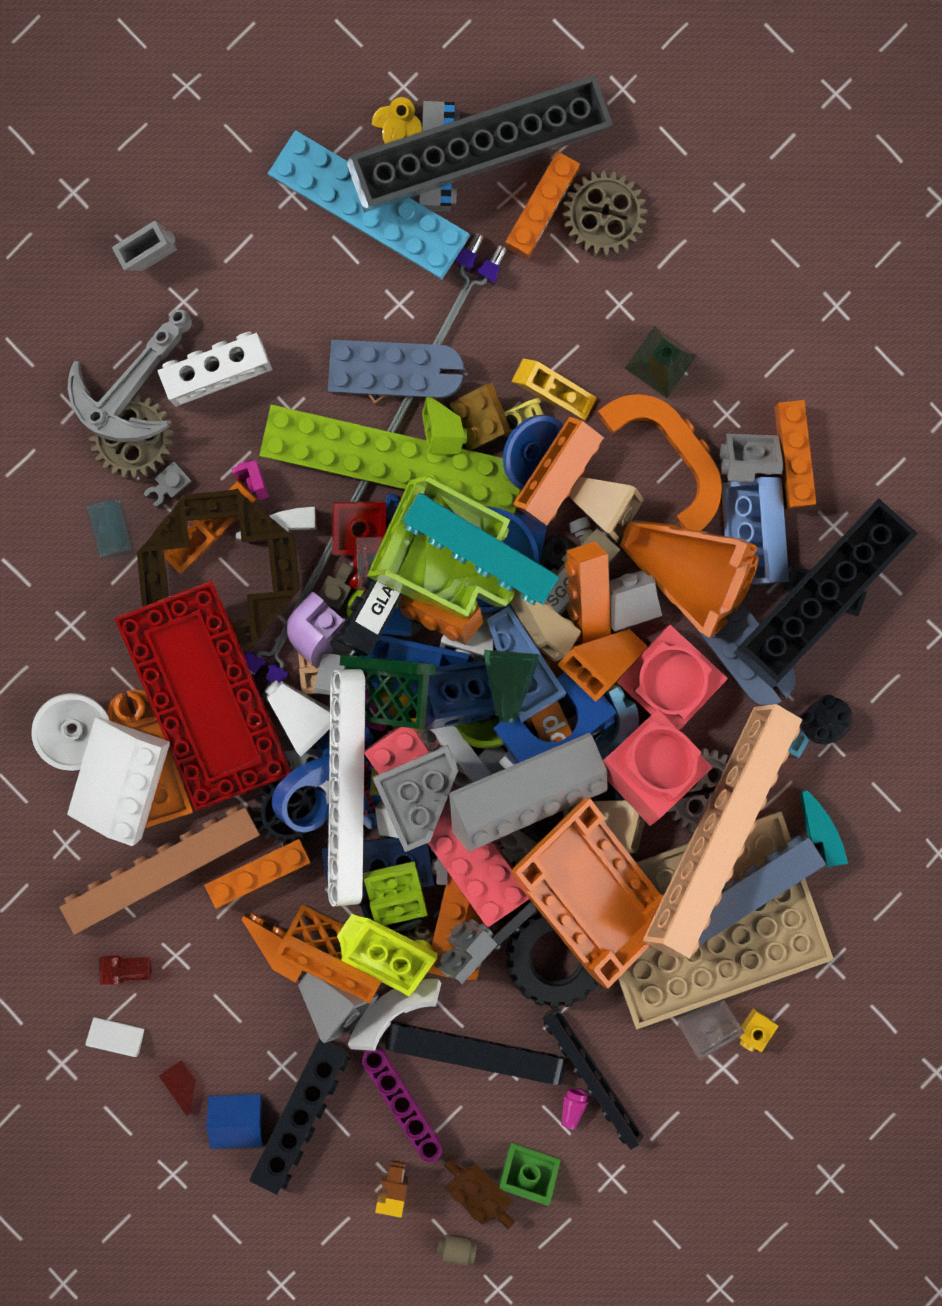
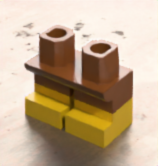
M390 1160L388 1173L383 1172L381 1180L382 1187L387 1190V1194L379 1193L375 1213L402 1217L408 1185V1177L404 1176L405 1162Z

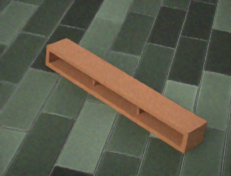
M237 805L226 811L228 817L220 821L215 817L202 824L204 827L202 831L195 834L192 829L179 836L181 842L172 846L168 842L156 849L157 855L149 858L146 854L133 861L135 867L127 871L122 867L110 874L112 879L103 883L99 879L88 885L89 891L81 896L77 891L64 898L66 904L59 908L73 934H77L261 835L262 832L258 831V825L254 822V817L248 806L241 809L240 805Z

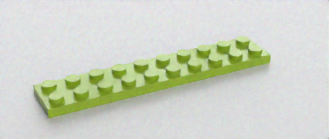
M276 405L270 406L260 457L403 490L406 489L409 480L429 476L483 506L498 507L515 514L516 506L513 503L518 497L520 489L516 488L508 480L503 467V458L461 449L460 454H429L427 440Z

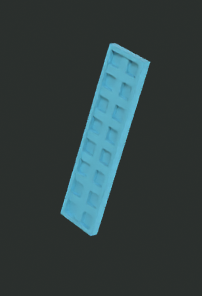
M295 130L267 173L269 177L442 280L470 237L469 233L411 198L364 213L346 163L347 160Z

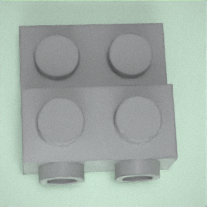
M726 434V442L720 446V459H722V474H727L728 481L754 482L755 473L766 475L782 474L783 461L779 436Z

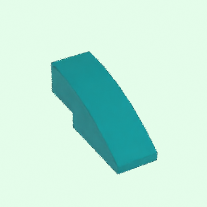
M799 790L807 837L810 838L812 843L819 842L821 856L826 863L825 866L832 867L848 864L843 843L829 815L807 790Z

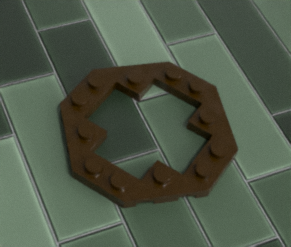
M236 489L185 494L154 530V533L147 542L137 551L142 606L169 596L164 550L190 548L188 521L239 516L241 542L268 540L273 592L248 594L249 621L231 623L241 648L254 647L300 590L295 537Z

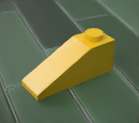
M522 359L511 381L529 393L582 420H586L597 397L534 360Z

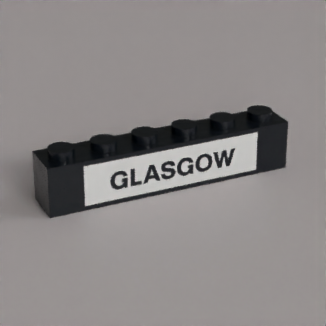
M366 577L362 584L365 589L361 597L356 596L350 606L352 613L349 619H344L337 630V633L340 634L337 641L362 656L371 654L403 595Z

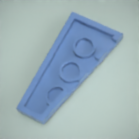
M510 606L487 619V624L521 723L566 696L565 690Z

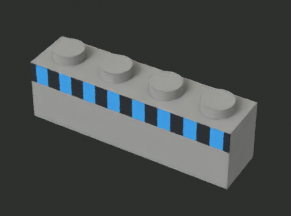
M423 101L422 132L460 120V111H455V102ZM452 184L420 194L419 204L431 211L451 212V204H456L457 188H452Z

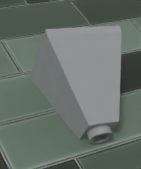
M305 971L301 973V982L298 984L323 1043L349 1034L363 1014L379 997L375 993L369 1004L361 998L345 992Z

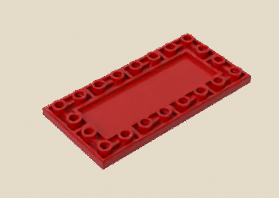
M213 579L114 618L165 740L170 742L169 750L195 811L285 778L292 772Z

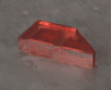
M180 1060L161 1073L159 1077L187 1116L191 1112L196 1080L183 1061Z

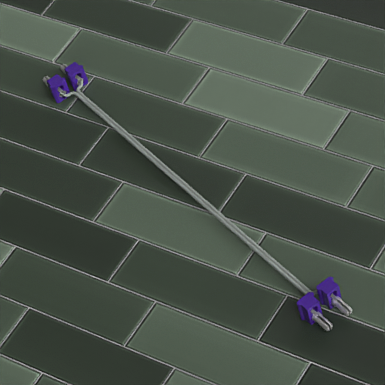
M476 233L467 249L462 248L455 259V265L461 268L460 274L466 279V282L436 337L434 345L442 344L472 285H483L486 282L492 285L497 283V276L500 272L499 263L506 252L505 247L502 249V246L499 245L490 261L486 259L482 268H478V277L483 281L473 280L471 282L464 273V270L469 273L474 271V264L477 260L476 251L483 240V236L480 235L479 237V234ZM413 397L404 398L388 432L395 433ZM361 480L350 502H359L369 481ZM332 537L293 611L311 593L332 553ZM287 622L271 652L261 651L257 655L249 652L245 655L253 676L255 673L259 674L262 667L267 664L266 660L261 658L262 655L272 656L274 654L275 660L280 663V667L276 665L269 666L270 671L265 678L269 680L266 689L274 681L284 682L290 676L289 672L283 669L284 663L278 657L288 637ZM265 691L262 694L263 701L267 695Z

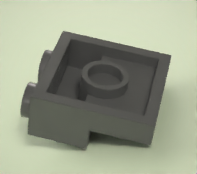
M473 919L469 922L463 921L452 929L447 941L453 948L446 951L440 957V962L436 965V968L442 974L460 984L464 983L498 945L491 938L494 935L491 930L484 924L479 925Z

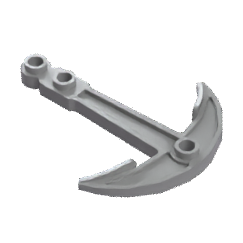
M174 310L171 313L169 322L164 323L155 332L154 336L147 343L146 349L98 402H95L90 397L91 393L84 382L80 362H73L68 378L67 389L72 409L87 429L104 439L130 442L150 438L169 427L167 421H146L130 418V422L118 416L159 362L165 359L182 339V333L191 328L192 320L186 311ZM100 416L99 420L94 421L96 417Z

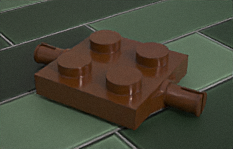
M450 1158L444 1164V1167L455 1176L445 1189L455 1201L459 1202L470 1213L473 1219L481 1225L490 1219H498L506 1229H509L515 1223V1220L504 1211L511 1205L513 1200L476 1163L470 1168L462 1169Z

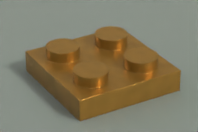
M493 383L486 384L450 402L452 411L461 417L462 427L467 430V441L465 443L467 450H475L511 432Z

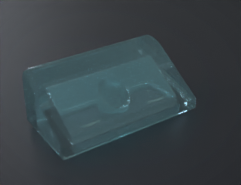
M106 500L89 506L88 511L99 556L104 557L130 550L131 546L119 500Z

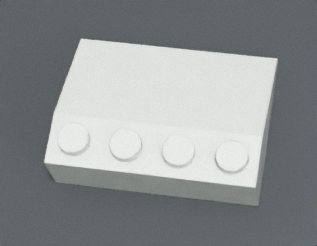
M95 717L67 815L110 839L130 846L135 845L142 839L170 742L112 721Z

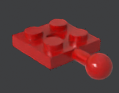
M384 501L333 502L332 554L353 555V571L348 576V583L353 589L360 590L364 588L362 584L367 577V573L363 570L364 555H376L386 533V503ZM356 522H364L366 525L365 531L360 535H355L352 532V527Z

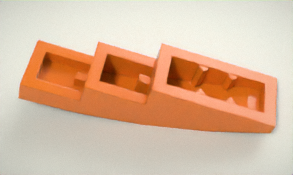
M241 480L236 481L229 489L238 490L253 503L258 499ZM239 516L194 521L189 527L190 548L167 550L165 552V559L182 574L239 519Z

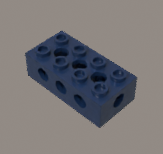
M499 658L436 667V675H429L425 729L423 730L506 718L513 712L516 715L518 714ZM417 679L410 685L414 694L418 692L419 680Z
M385 837L363 841V873L374 871L371 864L376 859L382 860L386 868L398 865L397 859L405 855L412 862L415 861L421 887L434 886L435 883L428 843L405 852L399 838ZM328 846L322 848L328 888ZM363 878L362 896H368Z

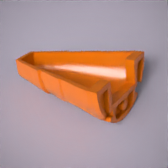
M640 520L628 522L622 530L623 538L620 546L641 570L654 578L656 585L672 604H675L700 633L710 638L728 623V620L725 619L726 616L731 614L732 611H737L755 576L759 556L754 554L758 550L756 545L741 538L709 534L707 531L682 529L677 525Z

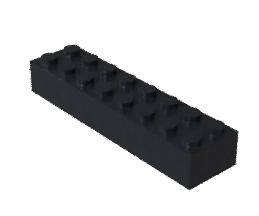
M878 498L734 651V654L773 689L918 533Z

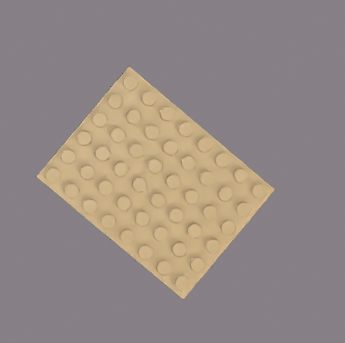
M781 811L755 819L756 826L744 842V852L736 859L733 866L731 878H734L735 881L744 875L742 871L753 864H756L758 867L766 861L764 857L777 849L781 852L788 847L787 842L791 840ZM689 843L636 861L637 865L660 894H665ZM803 879L701 944L690 958L670 956L650 945L618 980L637 1030L832 961L834 958L806 879Z

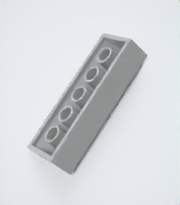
M587 733L450 792L453 834L470 852L576 805L585 797L591 798L607 791V769L592 735Z

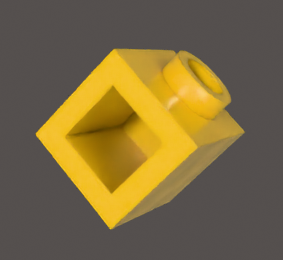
M753 1008L736 1033L741 1039L739 1044L751 1052L756 1049L762 1053L778 1025Z

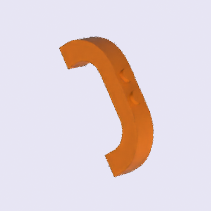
M648 395L623 396L601 408L597 412V416L612 435L633 421L652 423L663 433L690 469L697 484V493L694 501L687 509L678 514L675 520L682 529L701 531L714 517L720 504L722 492L721 478L715 462L708 454L711 452L709 446L703 439L698 440L693 434L695 428L687 418L683 420L676 410L666 402Z

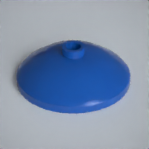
M535 415L522 421L510 434L504 448L503 467L508 480L520 490L524 488L564 426L557 419L547 415Z

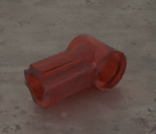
M115 955L99 957V979L101 985L151 979L152 964L150 956L122 958V956Z

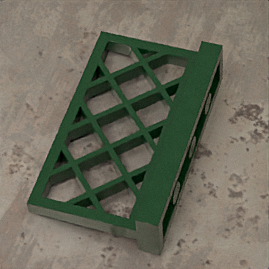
M340 655V666H346V670L361 669L364 673L365 688H367L371 695L365 702V722L425 729L429 675H436V664L367 656ZM376 675L382 683L377 689L374 688L371 682ZM395 678H397L401 685L396 692L391 686V682ZM417 679L419 680L418 692L414 694L410 685ZM384 690H386L390 697L385 705L380 698ZM404 692L410 700L405 707L399 700ZM374 702L379 708L375 716H373L369 709ZM393 705H395L399 712L394 719L388 711ZM413 707L417 711L416 723L412 722L408 715V712Z

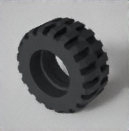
M538 912L536 915L525 920L520 930L510 935L509 940H507L506 964L508 973L516 989H519L528 1000L535 1001V1004L540 1006L548 1005L550 1008H558V1006L564 1005L566 1007L574 1006V1002L579 1000L582 1002L591 991L594 992L598 987V982L580 962L575 972L562 980H549L537 973L531 962L533 945L542 935L555 931L543 915Z

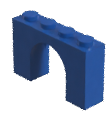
M564 672L557 680L565 690L566 697L574 706L578 716L577 726L570 736L558 742L542 741L536 738L523 722H520L515 712L496 725L493 731L515 760L520 763L587 733H590L594 739L593 734L599 729L605 731L616 722L613 718L616 717L617 711L603 695L595 702Z

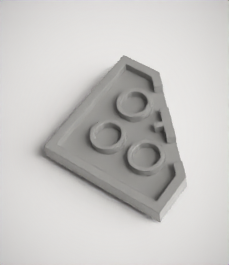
M448 745L373 776L374 783L405 852L430 842L459 770Z

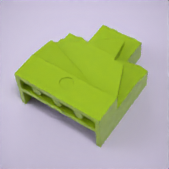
M429 476L409 480L367 577L423 604H431L456 617H468L472 614L477 605L476 597L494 607H506L512 601L515 590L510 592L497 584L500 579L492 574L488 578L474 570L477 565L467 560L463 564L451 556L453 551L444 546L442 550L436 548L428 542L430 537L422 532L419 536L411 533L404 528L407 523L403 522L402 519L419 492L502 542L508 535L509 528L507 526L510 519Z

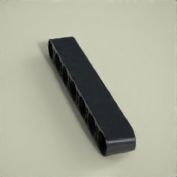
M391 1022L385 1046L386 1050L554 1085H562L567 1062L566 1057L399 1022Z

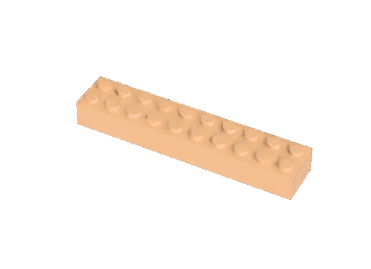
M777 704L753 708L643 938L645 943L667 955L690 958L699 947L698 940L702 932L710 924L711 912L719 904L722 898L721 891L725 883L733 875V866L736 859L744 852V842L756 826L755 819L759 811L766 805V796L769 789L775 785L778 779L777 772L781 764L789 756L788 749L792 741L800 733L801 718Z

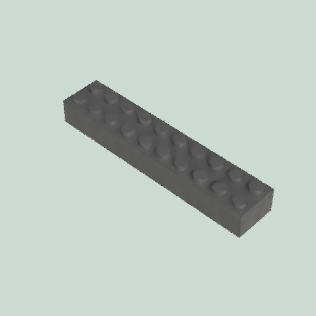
M594 75L350 155L346 163L364 213L606 133L613 124L597 78Z

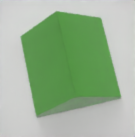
M511 1143L498 1180V1186L503 1191L549 1206L561 1160Z

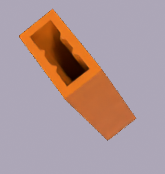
M630 629L575 646L557 665L597 702L648 646Z

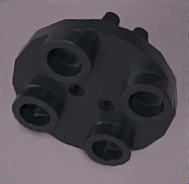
M829 694L811 704L800 715L802 730L807 739L823 745L834 743L843 738L853 723V713L848 704Z

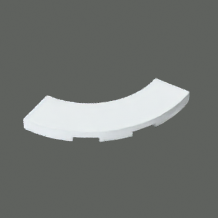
M422 980L410 997L393 989L379 998L363 1014L355 1026L348 1043L350 1049L375 1051L379 1039L391 1025L390 1021L396 1016L422 1007H436L441 987L440 980Z

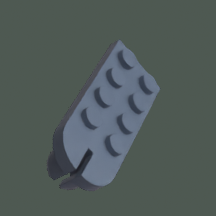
M331 340L328 392L441 399L454 395L466 378L459 374H440V372L445 369L466 373L461 356L453 348L446 345Z
M743 602L736 612L732 611L731 614L726 616L725 619L728 620V623L714 636L709 638L698 631L752 702L760 706L780 704L782 702L776 692L734 654V651L759 625ZM793 668L776 685L785 700L795 686L796 677Z

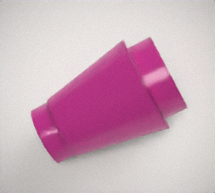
M568 1088L567 1093H564L561 1125L565 1128H577V1124L589 1103L586 1091L578 1088Z

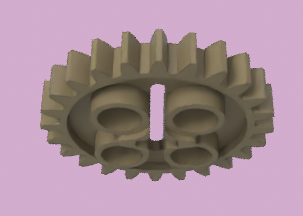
M605 170L602 171L601 178H597L596 174L592 172L591 181H588L583 176L581 179L582 187L576 183L573 185L576 194L572 192L567 193L568 199L572 202H564L563 205L564 208L570 210L562 215V218L570 219V221L564 224V228H572L568 237L573 238L577 236L578 239L575 246L577 247L584 243L585 253L591 247L594 248V256H597L599 250H603L604 256L607 257L611 249L615 255H618L620 246L625 251L628 250L627 241L632 244L636 243L637 240L634 234L642 235L643 231L638 226H645L646 220L640 217L646 215L647 210L640 207L645 204L646 200L637 199L641 194V190H632L634 181L626 185L624 183L625 175L617 180L616 172L614 171L610 178H607ZM592 193H597L601 196L602 201L598 204H593L589 201L588 196ZM616 199H623L627 203V207L622 210L617 209L613 202ZM586 207L592 211L585 212L582 210V208ZM603 209L608 210L606 219L601 218ZM615 216H626L627 220L624 221L621 218ZM586 218H591L596 222V227L587 229L583 226L582 221ZM611 224H617L622 231L618 235H613L608 231L607 227Z
M138 394L135 401L131 399L118 417L125 419L129 413H135L137 415L136 419L163 421L168 414L166 411L158 413L161 408L158 403L151 407L152 400L149 397L142 403V397ZM165 420L168 422L169 427L173 425L171 420ZM166 428L156 434V437L151 441L141 440L109 444L107 439L97 435L90 437L89 441L97 444L91 448V451L93 453H100L95 459L98 463L105 460L103 464L105 470L112 467V474L114 476L121 470L124 479L127 478L130 472L133 478L137 479L138 472H142L145 477H148L147 469L149 468L157 472L155 466L157 462L165 465L161 457L163 455L171 456L166 447L174 446V443L168 440V438L174 436L175 433ZM122 448L121 453L117 455L116 451ZM132 449H138V458L133 461L128 460V452Z

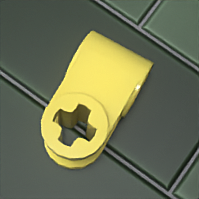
M540 398L529 400L518 407L505 411V417L514 419L518 426L529 417L544 415L539 405L541 402ZM513 430L504 436L509 437Z

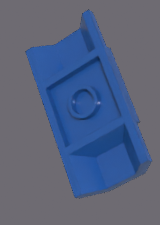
M380 635L371 654L367 657L429 663L440 667L467 663L469 654ZM377 675L371 681L374 688H378L382 684ZM397 678L391 682V686L396 692L401 685Z

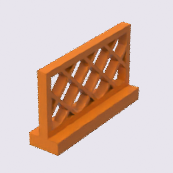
M302 904L284 936L275 957L370 1004L381 980L341 961L342 952H336L332 945L340 943L337 936L329 938L325 929H332L338 935L344 925ZM302 915L312 919L314 925L305 926L301 918ZM318 931L322 939L312 940L309 932ZM302 933L306 942H303L293 937L292 935ZM325 945L329 954L316 947Z

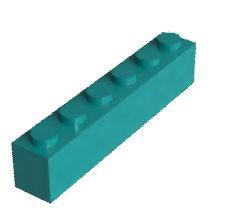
M421 492L417 494L402 519L403 522L407 523L404 528L411 533L419 536L422 532L430 537L428 542L436 548L442 550L444 546L453 551L451 555L453 558L463 564L467 560L477 565L474 569L475 571L487 578L492 574L500 579L497 584L510 592L513 588L523 593L521 598L532 605H535L536 602L543 605L559 579L557 574Z

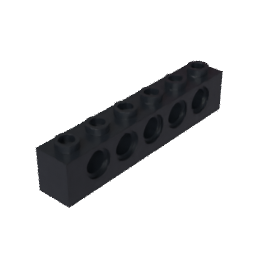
M319 1038L250 1177V1182L278 1195L281 1188L286 1190L292 1178V1175L288 1172L292 1164L298 1166L304 1153L300 1148L304 1141L309 1143L316 1129L312 1127V1124L316 1117L321 1119L327 1107V1104L323 1102L327 1094L333 1095L339 1083L335 1077L339 1070L345 1071L350 1061V1057L346 1056L349 1048L333 1040L323 1043ZM326 1062L331 1065L332 1072L326 1075L322 1074L318 1070V1065ZM310 1086H315L320 1090V1096L311 1098L308 1096L306 1089ZM297 1110H304L308 1113L309 1119L299 1121L295 1117V1112ZM288 1133L293 1134L297 1142L293 1145H288L284 1142L283 1136ZM275 1157H280L284 1160L285 1166L283 1168H276L272 1165L271 1160Z

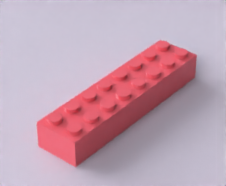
M398 726L366 748L364 754L378 774L432 752V750L417 729ZM454 782L450 792L459 789ZM448 795L428 844L488 928L529 900V898L513 879L511 870L514 867L495 840L468 852L453 834L450 796Z

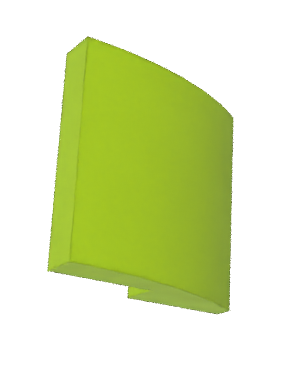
M415 861L363 873L370 900V908L375 922L385 926L428 916Z

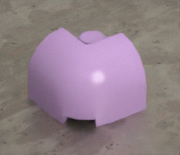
M311 592L288 619L287 634L289 641L297 652L317 669L320 666L322 654H331L334 651L329 642L338 634L337 630L344 619L333 611L318 595Z

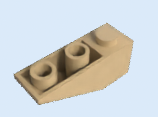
M514 588L515 594L510 603L536 648L554 662L564 658L572 649L581 631L574 626L572 621L556 613L551 605L545 602L543 605L538 602L532 605L521 598L522 592Z

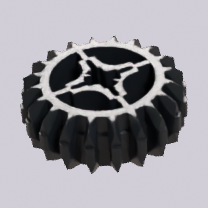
M274 782L269 783L270 792L266 788H262L260 791L266 797H256L255 801L262 804V806L254 807L253 812H261V816L254 818V822L262 821L264 824L257 828L258 831L261 832L264 829L269 831L264 836V839L268 840L274 835L273 844L277 845L280 839H283V846L289 844L290 839L294 842L298 837L304 843L308 842L306 832L283 833L273 827L275 824L282 822L280 819H277L276 815L269 819L267 813L276 785ZM307 786L305 789L299 788L295 791L304 797L300 801L295 803L288 801V808L300 805L292 813V820L299 819L298 813L303 807L309 805L310 812L314 808L315 803L313 799L316 798V793L313 795L308 793L313 786ZM315 830L308 832L311 836L316 835Z

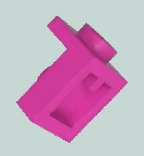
M256 460L243 461L232 468L236 480H246L250 492H255L259 500L269 497L262 471Z

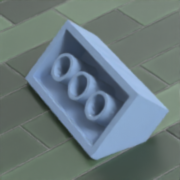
M759 477L755 478L754 482L733 481L721 483L725 536L744 539L758 548L754 552L759 558L751 585L789 582L782 478Z

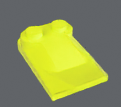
M354 914L350 915L337 935L342 952L341 961L381 980V982L409 997L437 960V953L433 951L431 944L427 941H413L371 919Z

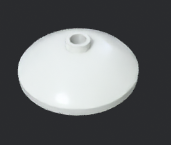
M76 693L58 695L43 704L36 713L32 724L33 745L40 757L53 767L70 771L80 770L95 717L110 721L108 714L97 701L88 696ZM71 723L77 726L73 731L67 729V726Z

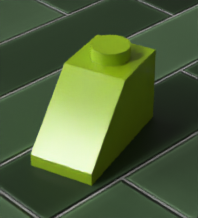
M426 397L422 418L429 454H460L462 444H465L467 441V430L462 427L461 417L434 398Z

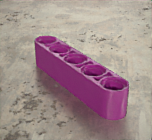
M379 1045L376 1046L375 1051L365 1050L362 1058L365 1070L418 1155L426 1162L436 1161L442 1153L441 1139L390 1057ZM371 1053H378L382 1061L377 1065H373L368 1061L367 1056ZM391 1075L395 1078L396 1083L391 1087L384 1086L381 1081L382 1077ZM398 1098H406L410 1105L405 1109L398 1108L395 1104ZM413 1120H419L423 1123L424 1127L420 1131H413L409 1127V1123ZM428 1142H432L438 1149L434 1153H427L424 1151L423 1146Z

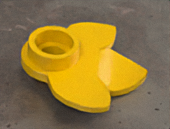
M398 97L391 102L390 106L379 108L372 119L373 126L383 128L382 136L385 144L422 132V123L414 115V104L405 97ZM400 105L406 107V114L403 116L397 113V108Z

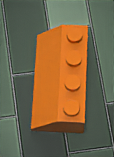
M449 873L432 942L433 951L437 953V960L428 971V973L444 977L447 976L442 974L436 968V965L440 962V957L446 951L453 948L447 941L452 929L457 924L463 921L469 922L471 919L475 920L479 925L484 924ZM480 967L473 971L466 980L477 981Z

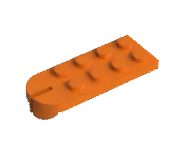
M127 691L128 697L132 699L136 711L135 714L131 713L125 692H121L110 702L107 710L110 721L165 740L145 691ZM169 748L145 828L194 812L190 797Z

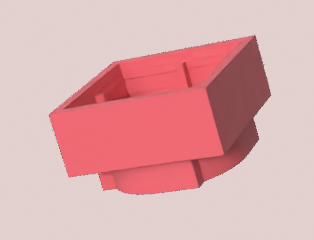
M667 625L615 683L650 716L659 709L675 728L680 730L728 678L674 627Z
M659 709L603 760L607 769V781L649 826L659 820L713 768L701 755L702 752L686 735L677 730Z

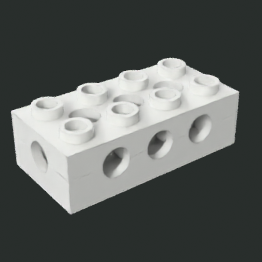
M245 332L236 337L237 340L227 344V341H222L212 345V350L204 353L202 350L188 354V359L181 362L172 360L162 365L163 368L157 371L168 400L177 407L272 371L271 364L258 334ZM238 355H244L242 361L234 362ZM220 364L216 371L210 372L213 365ZM195 373L192 380L186 381L189 374Z

